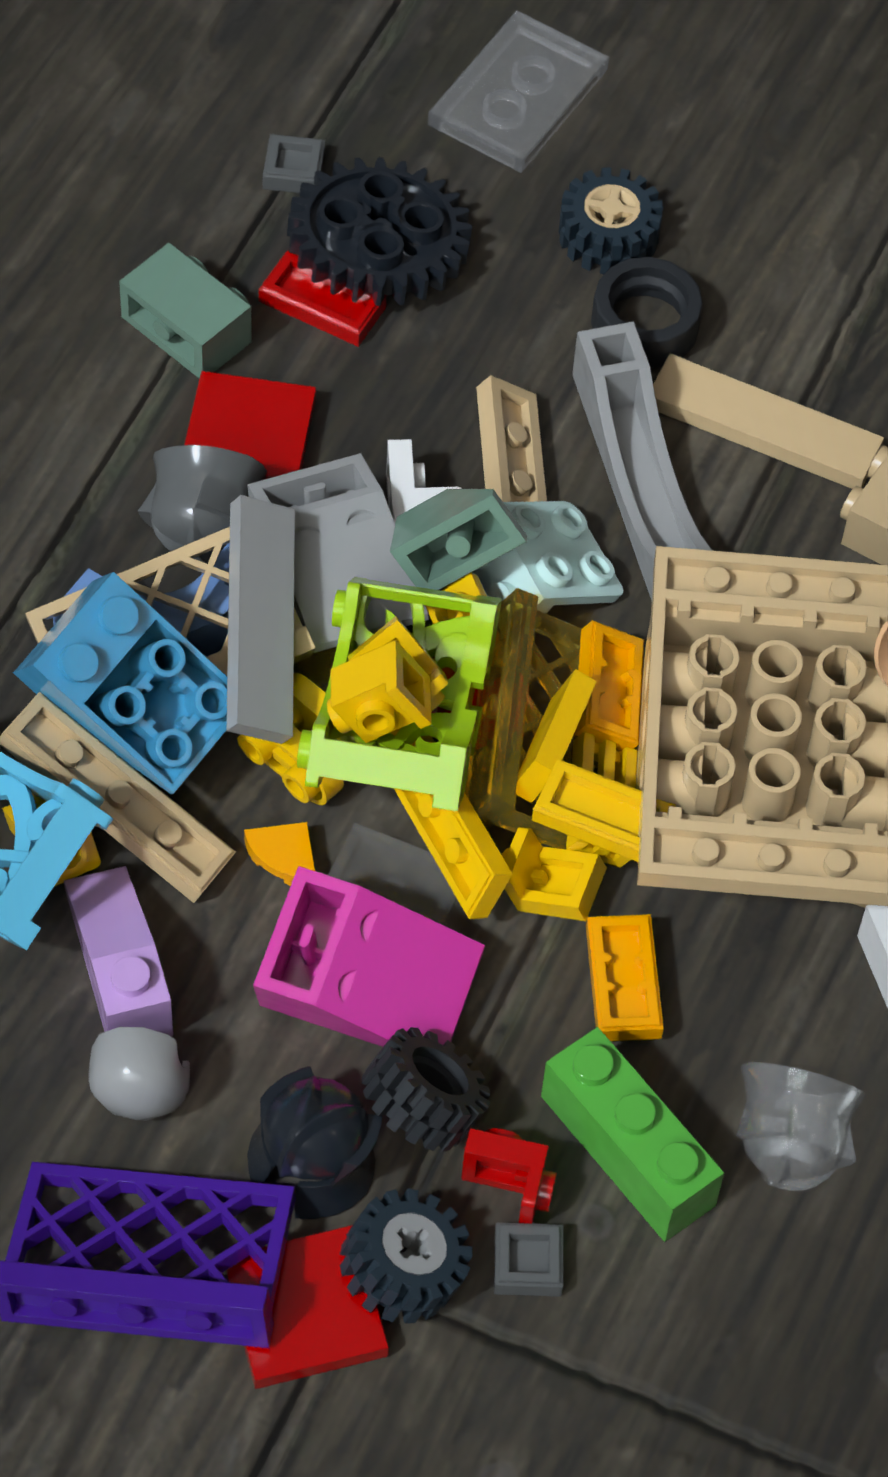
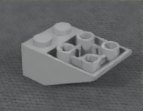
M361 453L248 484L249 497L295 509L294 608L302 626L306 625L316 647L313 653L337 646L340 627L332 626L335 595L338 589L347 591L348 582L352 578L362 577L370 580L415 586L390 553L395 523L383 490ZM372 597L365 616V626L369 632L375 634L386 624V609L397 616L405 627L413 624L410 603ZM423 605L426 621L429 620L426 606Z

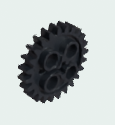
M360 157L355 158L354 169L347 170L342 164L335 162L333 163L332 177L318 170L314 175V185L302 182L299 197H292L287 226V236L290 237L289 251L290 253L298 254L297 266L299 269L312 268L311 281L313 283L330 279V293L333 295L346 287L352 290V302L359 301L363 294L367 293L372 294L376 306H381L384 295H392L399 305H404L407 292H412L419 299L425 300L427 298L428 285L443 291L445 290L447 277L453 279L459 277L460 265L467 263L472 225L468 224L469 209L459 207L461 195L458 192L445 194L446 180L439 179L428 183L426 181L428 169L422 168L412 175L406 172V161L402 160L395 169L387 168L383 157H378L375 167H367Z

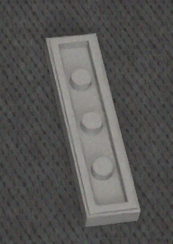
M240 495L230 503L226 731L282 744L293 737L295 509Z

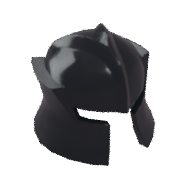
M310 1066L287 1074L270 1086L260 1098L261 1123L251 1136L247 1153L251 1182L264 1184L271 1176L275 1166H277L280 1177L321 1180L299 1181L296 1186L294 1219H318L334 1216L353 1207L367 1194L374 1178L376 1159L373 1147L378 1139L382 1116L367 1114L360 1099L351 1090L333 1079L315 1076Z

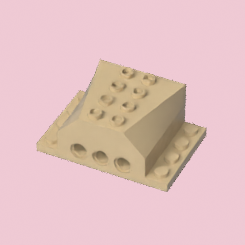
M656 546L653 568L652 607L642 679L639 745L637 746L635 789L642 791L639 811L638 837L640 838L637 885L843 902L866 908V905L888 906V687L879 677L874 660L876 639L882 626L888 621V565ZM656 799L674 803L677 807L669 806L668 813L656 812Z

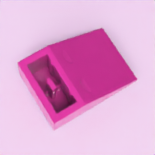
M298 866L253 987L259 1006L382 1047L397 1030L404 1028L407 1032L410 1027L419 1028L423 1036L427 1031L438 1034V1043L444 1045L447 1040L452 1042L485 945L359 885Z

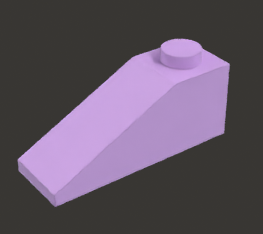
M126 866L64 880L65 891L104 1032L118 1027H144L173 1036L171 998L154 940Z

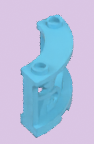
M0 752V800H9L15 823L14 850L0 849V868L10 867L8 873L4 869H0V937L27 950L41 929L31 921L94 826L107 830L113 818L99 809L105 799L84 783L73 778L68 786L61 782L33 771ZM33 794L46 801L37 809Z

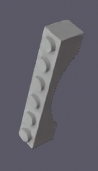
M633 321L577 332L572 375L652 601L656 546L699 550L711 549L699 533L680 491L661 427L650 365Z

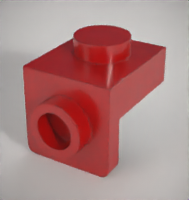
M470 1128L464 1150L461 1180L522 1193L519 1223L533 1224L536 1210L549 1212L557 1173L545 1170L548 1145L525 1141L518 1134L506 1129L492 1128L480 1131Z

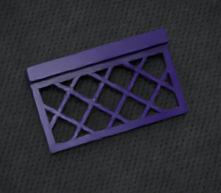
M32 1162L5 1261L0 1260L1 1321L269 1348L274 1327L272 1309L296 1200L294 1186ZM45 1185L73 1188L80 1197L53 1215H50L40 1203ZM120 1193L138 1194L145 1205L118 1222L102 1205ZM186 1199L203 1200L211 1211L185 1228H182L168 1211ZM252 1205L276 1207L274 1220L251 1235L234 1217ZM92 1211L106 1229L76 1247L62 1229ZM37 1218L40 1221V1223L34 1226L35 1220ZM158 1218L172 1236L147 1252L142 1253L128 1235ZM223 1224L238 1243L209 1260L195 1241ZM50 1236L54 1238L66 1253L49 1265L24 1263L27 1250ZM115 1243H118L132 1260L115 1272L95 1270L88 1262L89 1259ZM268 1244L267 1252L265 1253L261 1248ZM182 1249L187 1252L198 1266L197 1269L183 1278L164 1277L155 1269L156 1265ZM249 1255L263 1270L259 1286L229 1283L221 1274Z

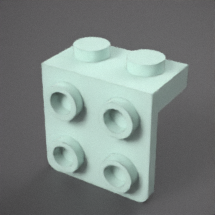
M567 501L503 502L526 533L527 542L471 572L479 577L487 596L502 598L497 633L503 643L520 642L554 605L614 603L623 594V587L615 575L614 567L610 560L604 556L590 532L586 518L580 510Z

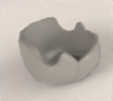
M118 1027L99 1034L94 1042L89 1064V1085L93 1096L114 1115L133 1120L147 1121L169 1114L183 1103L190 1086V1064L188 1061H183V1064H180L177 1042L168 1034L144 1027Z

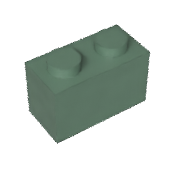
M167 243L119 281L122 318L199 379L201 371L215 372L252 342L251 306L244 295L235 288H227L210 275L197 258L184 255L170 243Z

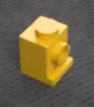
M394 640L331 669V698L327 701L329 717L339 732L345 734L354 730L365 743L413 722L422 729L432 724L430 676Z

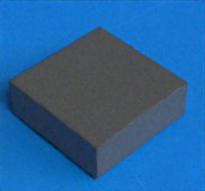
M270 134L263 171V189L300 193L302 182L314 185L315 172L318 170L322 172L325 140Z
M496 1223L494 1294L561 1297L563 1289V1225Z

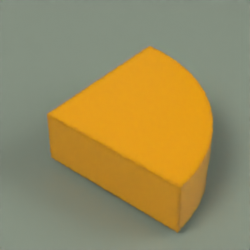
M307 822L244 830L246 849L252 861L257 866H262L269 873L284 879L285 884L291 886L298 866L315 871Z

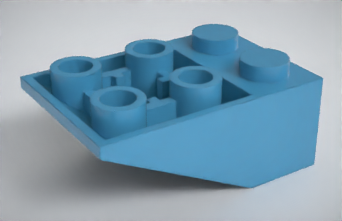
M115 572L93 580L13 672L35 694L41 692L130 766L170 794H173L227 729V676Z

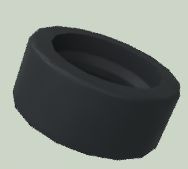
M653 257L631 258L610 267L597 284L591 317L592 329L626 323L619 319L613 311L614 306L622 300L635 296L659 298L672 305L680 314V319L677 323L664 329L645 330L636 328L650 368L663 367L670 354L683 358L695 345L703 307L700 288L690 274L670 261Z

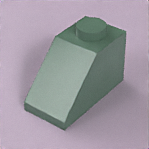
M446 489L397 516L390 553L416 587L439 590L526 543L527 535L494 489Z

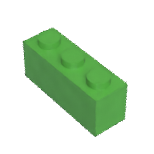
M598 1027L546 1062L541 1097L664 1242L716 1206L724 1172Z

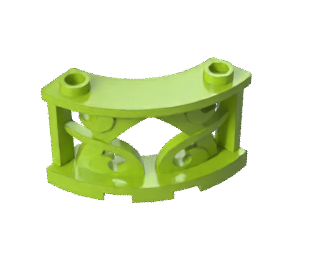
M354 577L348 582L347 591L338 589L335 595L332 626L340 627V633L332 668L348 662L347 656L373 635L365 626V616L372 597L410 603L413 620V633L411 634L431 657L435 656V662L440 668L449 667L455 672L453 677L448 679V685L441 690L445 698L438 705L452 712L432 713V724L422 729L413 722L402 727L395 736L388 733L365 743L354 730L343 734L333 725L327 710V701L331 698L330 675L326 694L317 719L313 724L312 731L303 730L300 737L297 767L307 769L305 786L318 788L323 777L420 792L434 795L433 808L458 811L468 782L470 755L474 756L483 715V707L472 706L474 690H484L485 679L490 677L502 598L483 595L473 596ZM423 605L470 612V616L453 618L425 627ZM386 609L385 623L387 624L395 615ZM432 736L439 741L430 743L424 741L421 737Z

